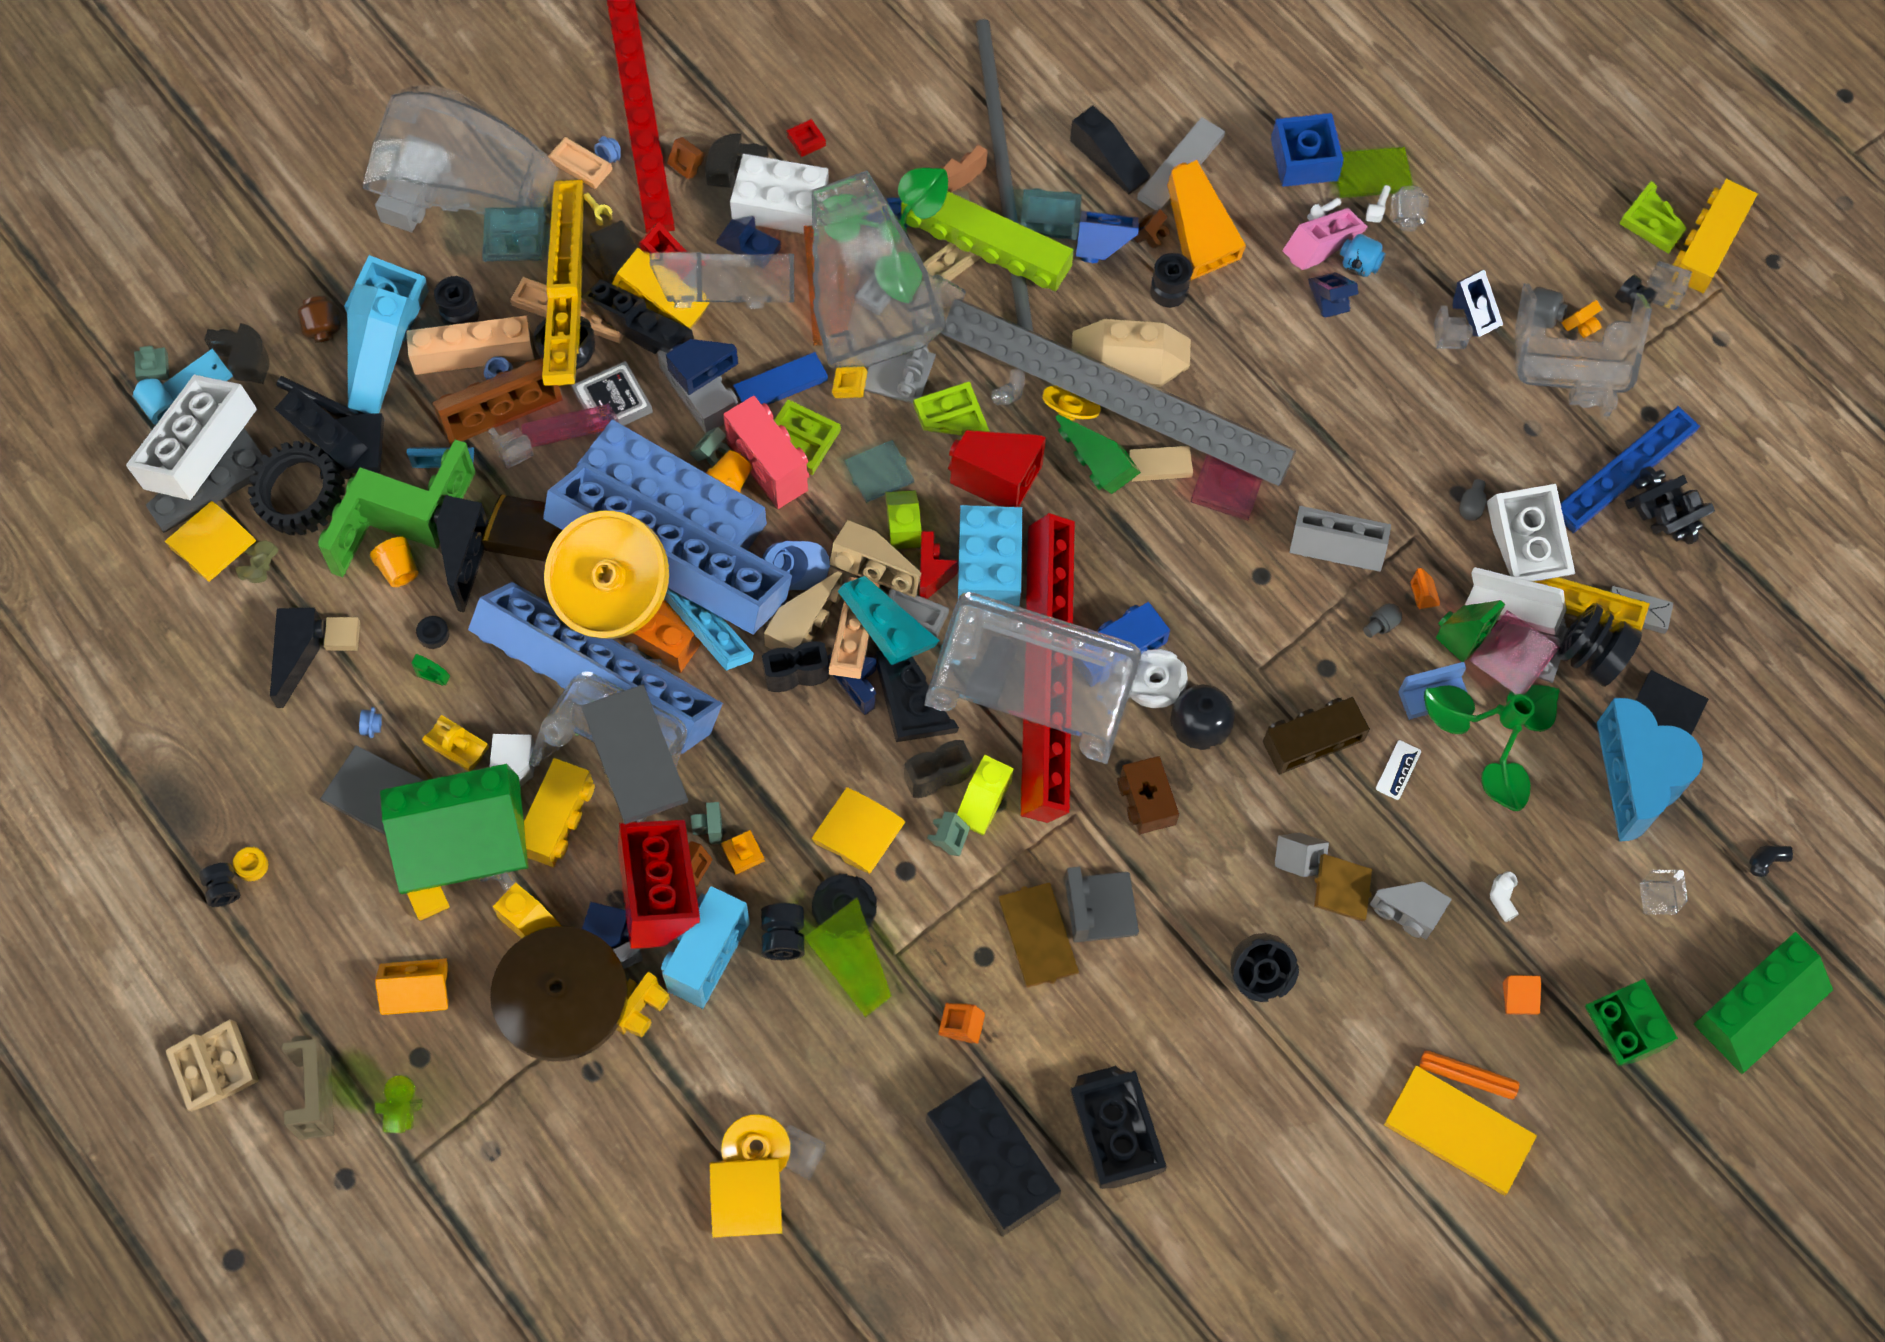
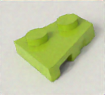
M1650 181L1622 217L1619 224L1669 254L1682 238L1687 228L1680 218L1675 216L1673 208L1668 201L1663 202L1655 192L1657 189L1656 184Z
M970 381L913 400V406L923 431L961 436L964 435L966 430L990 432Z
M789 399L774 420L778 426L783 425L786 428L795 448L800 447L808 458V463L806 464L807 471L811 475L815 473L841 431V424Z

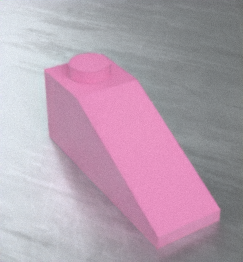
M1349 208L1300 224L1282 251L1290 258L1293 265L1304 270L1320 264L1341 249L1346 239L1352 241L1357 234L1363 233L1368 226Z

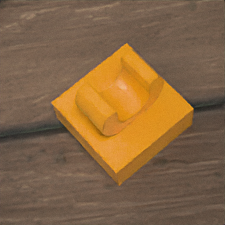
M1595 300L1564 319L1561 323L1566 331L1578 327L1580 335L1586 338L1602 328L1594 315L1603 309L1599 302Z
M751 830L721 843V847L735 875L765 862Z

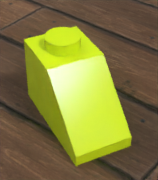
M984 755L974 773L957 813L970 827V830L984 836L1012 783L1014 768L987 755Z

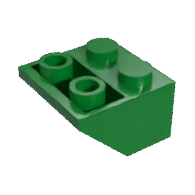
M1645 979L1585 1005L1617 1066L1643 1060L1667 1049L1678 1039Z

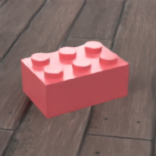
M752 396L723 414L727 444L732 451L741 454L750 462L752 466L750 474L777 509H780L808 491L807 478H809V473L806 465L808 458L800 447L795 448L790 442L791 437L786 428L775 423L772 411L766 403L761 404L755 396Z

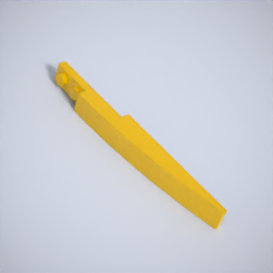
M583 180L554 181L546 284L548 301L542 372L544 385L561 386L575 384L581 317Z

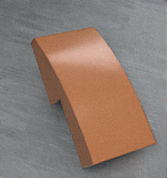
M977 145L971 153L967 152L963 156L960 163L951 158L945 166L939 167L947 171L949 192L965 186L986 168L987 150Z

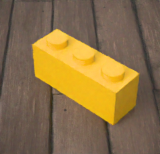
M639 248L634 251L617 272L612 283L644 299L648 309L689 329H692L710 303L706 300L703 293L695 288L691 289L682 282L677 273L665 269L651 253L643 252Z
M553 758L524 820L527 858L554 868L557 860L565 856L569 844L567 838L570 831L577 829L582 817V812H580L584 801L589 802L595 789V784L589 770Z

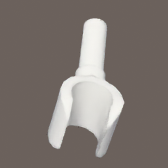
M1384 186L1377 205H1368L1366 221L1381 222L1385 212V202L1391 190L1389 186Z
M1336 198L1323 206L1315 204L1312 206L1311 214L1307 216V219L1311 221L1326 216L1325 214L1341 204V200Z

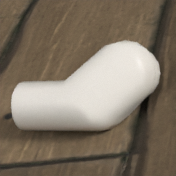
M1511 872L1499 874L1494 879L1490 891V900L1505 922L1519 915L1510 901L1513 887H1516L1518 883L1517 877Z

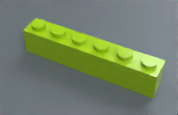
M949 191L942 208L936 215L931 218L920 219L911 209L906 218V223L909 226L927 231L936 239H944L956 245L962 251L972 252L990 264L1004 267L1013 275L1023 276L1034 281L1041 288H1048L1056 292L1072 267L1074 249ZM904 202L901 203V215L908 205Z

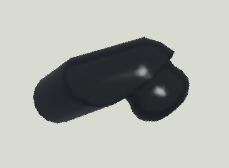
M1765 845L1758 848L1749 861L1751 864V874L1764 877L1768 875V867L1773 862H1791L1793 858L1792 847Z

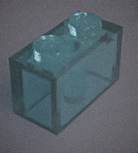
M1024 189L1020 225L1046 237L1077 240L1082 194H1073L1068 191L1053 192L1042 189Z

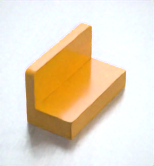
M447 958L379 964L375 982L380 1013L382 1015L446 1010L448 1008L446 990Z

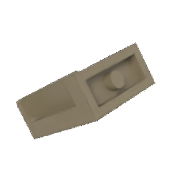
M311 1036L294 1037L292 1042L282 1043V1051L297 1067L303 1066L305 1108L284 1111V1125L299 1140L334 1136L331 1056L317 1039H313Z

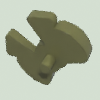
M266 540L257 542V544L253 543L244 551L246 555L252 557L250 559L252 566L236 567L237 576L241 580L247 579L251 583L264 582L267 579V571L270 570L269 564L271 559L279 551L278 547Z

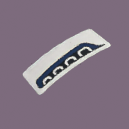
M1399 740L1377 784L1376 790L1399 800L1421 754V750Z

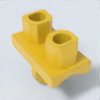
M443 715L438 718L432 730L422 739L424 744L467 771H472L489 749L488 743Z
M650 972L646 973L638 986L632 979L627 981V1006L624 1016L616 1029L623 1035L628 1031L642 1038L652 1023L649 1018L640 1013L646 1003L660 1012L670 999L669 994L658 984L657 977Z

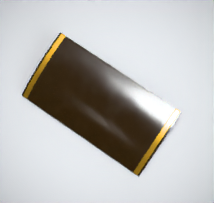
M500 494L488 519L482 542L485 551L546 562L549 550L557 536L562 532V529L543 519L546 502Z

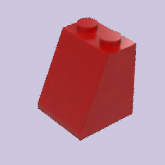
M966 430L961 440L956 439L953 442L949 451V456L952 457L948 466V470L951 471L950 484L999 507H1019L1043 466L1046 437L1033 434Z

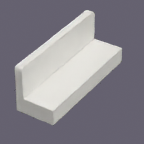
M1474 567L1471 573L1474 586L1465 605L1501 600L1506 605L1497 620L1556 635L1566 612L1564 591L1562 589Z

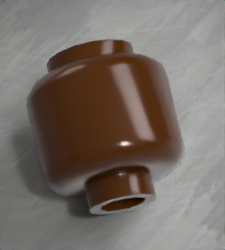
M325 296L304 300L297 313L302 334L305 337L314 338L316 343L332 340V334L338 332L341 327L336 304L327 300Z

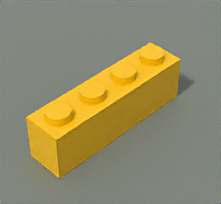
M1728 179L1725 180L1721 189L1715 187L1707 201L1712 206L1709 210L1703 208L1695 223L1700 225L1698 231L1692 228L1684 245L1689 247L1686 252L1680 250L1672 265L1677 267L1672 279L1704 294L1758 193Z

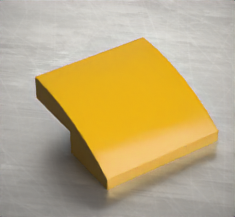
M213 501L208 503L165 540V543L172 551L184 559L196 573L208 582L256 542L248 531Z
M847 787L811 839L815 845L841 856L845 863L870 874L905 824V821L876 801Z
M779 1158L710 1162L713 1238L782 1233Z

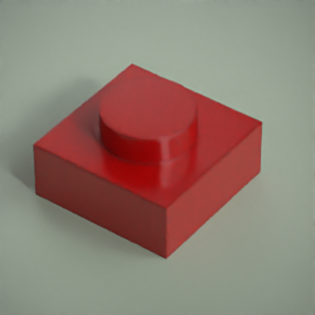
M812 119L787 130V138L801 158L826 146L825 137Z

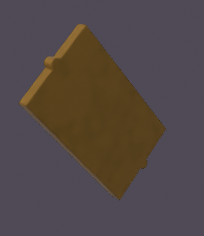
M1050 882L1031 888L1023 886L1020 891L998 896L1026 988L1046 982L1054 984L1057 979L1079 974Z

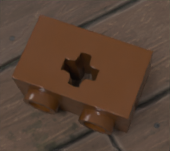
M1160 756L1123 765L1120 777L1117 778V784L1121 796L1127 797L1129 807H1127L1128 819L1132 826L1136 825L1139 835L1175 826L1179 817V811Z

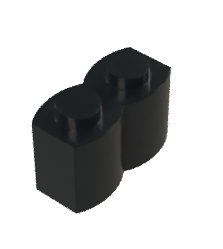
M806 642L794 649L776 648L762 655L763 671L768 691L785 692L798 685L814 686L830 678L829 661L823 642Z

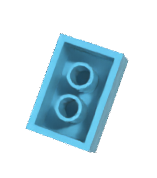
M960 505L957 605L1019 607L1022 570V507Z
M710 886L706 895L702 893L697 899L700 922L677 937V940L680 941L674 953L668 952L661 966L667 991L704 1009L750 924L747 903Z

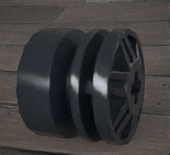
M1593 603L1571 624L1560 645L1557 657L1563 661L1571 659V666L1573 668H1579L1589 660L1585 675L1599 685L1606 687L1621 673L1634 655L1641 641L1642 632L1625 621L1619 622L1610 629L1614 614L1607 611L1602 615L1603 607L1598 603Z

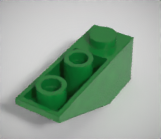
M1061 415L1055 417L1061 425L1058 428L1059 433L1067 443L1072 441L1077 449L1073 452L1082 466L1088 465L1092 471L1089 477L1099 490L1104 488L1113 494L1141 473L1127 451L1117 442Z

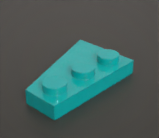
M866 576L844 583L838 590V593L891 665L930 650L940 641Z

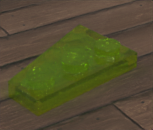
M858 898L854 899L804 937L808 945L865 1018L892 998Z

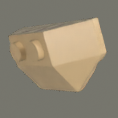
M1103 319L1072 333L1073 350L1156 387L1163 386L1190 367L1191 339L1165 323Z

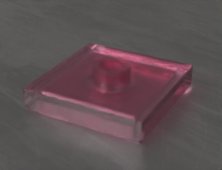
M1207 454L1190 502L1248 521L1263 479Z
M1507 610L1469 661L1516 695H1525L1560 647Z

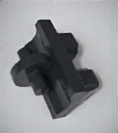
M1650 466L1641 469L1640 480L1635 482V486L1639 490L1645 488L1647 491L1625 500L1627 508L1636 507L1642 520L1645 521L1655 517L1653 507L1658 505L1656 498L1659 496L1662 497L1664 502L1673 501L1675 507L1679 506L1680 502L1677 496L1684 493L1681 486L1688 483L1684 475L1661 484V479L1666 477L1663 470L1656 472Z
M1688 490L1677 496L1682 510L1679 512L1676 511L1673 501H1667L1653 507L1657 523L1651 525L1653 534L1664 531L1666 534L1673 533L1672 537L1675 541L1682 539L1686 544L1696 542L1699 536L1698 531L1703 529L1702 523L1697 520L1715 512L1712 503H1703L1698 490Z

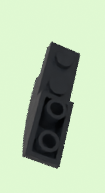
M600 279L581 297L582 301L607 324L653 354H656L659 350L669 353L675 345L694 339L691 329L648 309L644 299L603 279Z

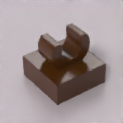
M1161 209L1145 215L1139 223L1138 235L1133 240L1136 243L1147 240V243L1152 248L1160 246L1162 242L1157 238L1156 233L1162 238L1170 234L1169 229L1163 225L1168 216Z

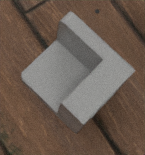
M1303 833L1279 835L1275 867L1302 877L1318 875L1320 855H1328L1329 842Z

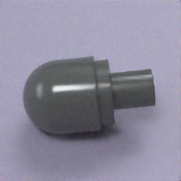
M1475 479L1472 489H1467L1462 496L1459 512L1466 520H1477L1484 512L1487 496L1484 493L1486 482L1483 480Z
M1391 603L1381 606L1372 613L1370 623L1363 628L1365 635L1371 638L1377 633L1384 634L1390 632L1402 620L1401 609Z

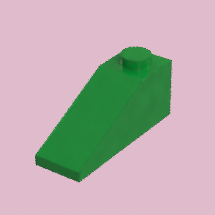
M1498 600L1464 605L1455 613L1449 611L1438 623L1441 628L1436 639L1461 662H1465L1484 644L1506 604Z

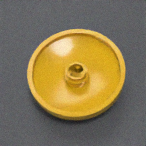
M597 511L583 515L562 530L549 550L544 571L546 594L556 615L572 630L599 639L624 637L647 624L657 613L665 598L669 583V564L665 549L655 532L644 522L633 516L617 511Z

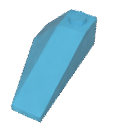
M358 283L356 284L347 312L348 407L366 414H375L380 412L415 302L405 296Z

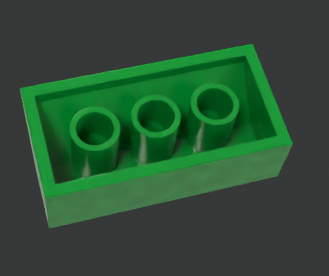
M1795 931L1693 1025L1743 1074L1833 991L1821 956Z

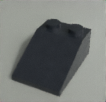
M445 495L442 506L439 505L436 508L434 523L437 525L448 587L457 610L464 612L485 551L482 537L488 520L481 502Z

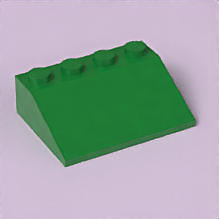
M508 764L380 790L382 821L400 894L528 868L519 776Z

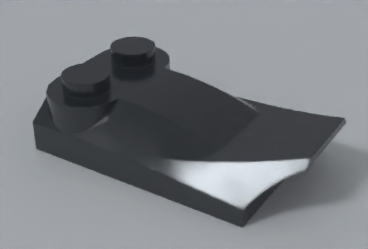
M1117 1066L1079 1075L1075 1086L1070 1089L1093 1164L1094 1177L1100 1189L1118 1188L1149 1179L1166 1171L1167 1165L1136 1070L1126 1072Z

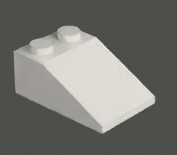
M1556 484L1500 493L1487 501L1492 530L1510 576L1535 582L1575 574Z

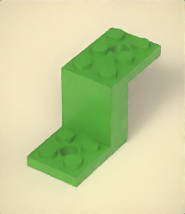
M455 439L451 448L444 451L441 467L437 475L434 474L431 477L428 491L359 468L355 477H351L348 481L346 494L342 502L335 506L328 529H324L319 537L318 547L331 573L340 577L345 575L369 526L438 549L440 541L437 525L434 523L436 508L439 505L442 506L445 495L463 499L476 473L467 444Z

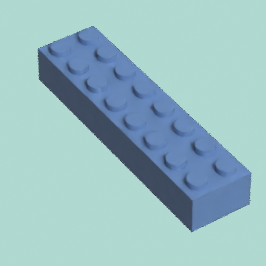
M585 462L581 463L547 491L543 519L562 530L579 517L597 511L622 512L644 522L655 532L665 549L669 564L668 588L752 635L777 612L779 607L786 603L792 579L790 573Z
M511 582L480 597L468 628L469 631L478 635L481 641L502 649L507 656L519 659L531 666V669L536 673L544 674L555 680L560 687L572 690L584 697L586 702L590 703L644 684L670 751L683 754L711 734L723 705L722 702L612 639L594 638L572 630L560 620L550 603L521 586Z

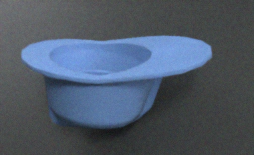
M810 541L774 543L766 549L762 559L792 575L789 590L810 589L827 577L830 568V560L826 550L818 543Z

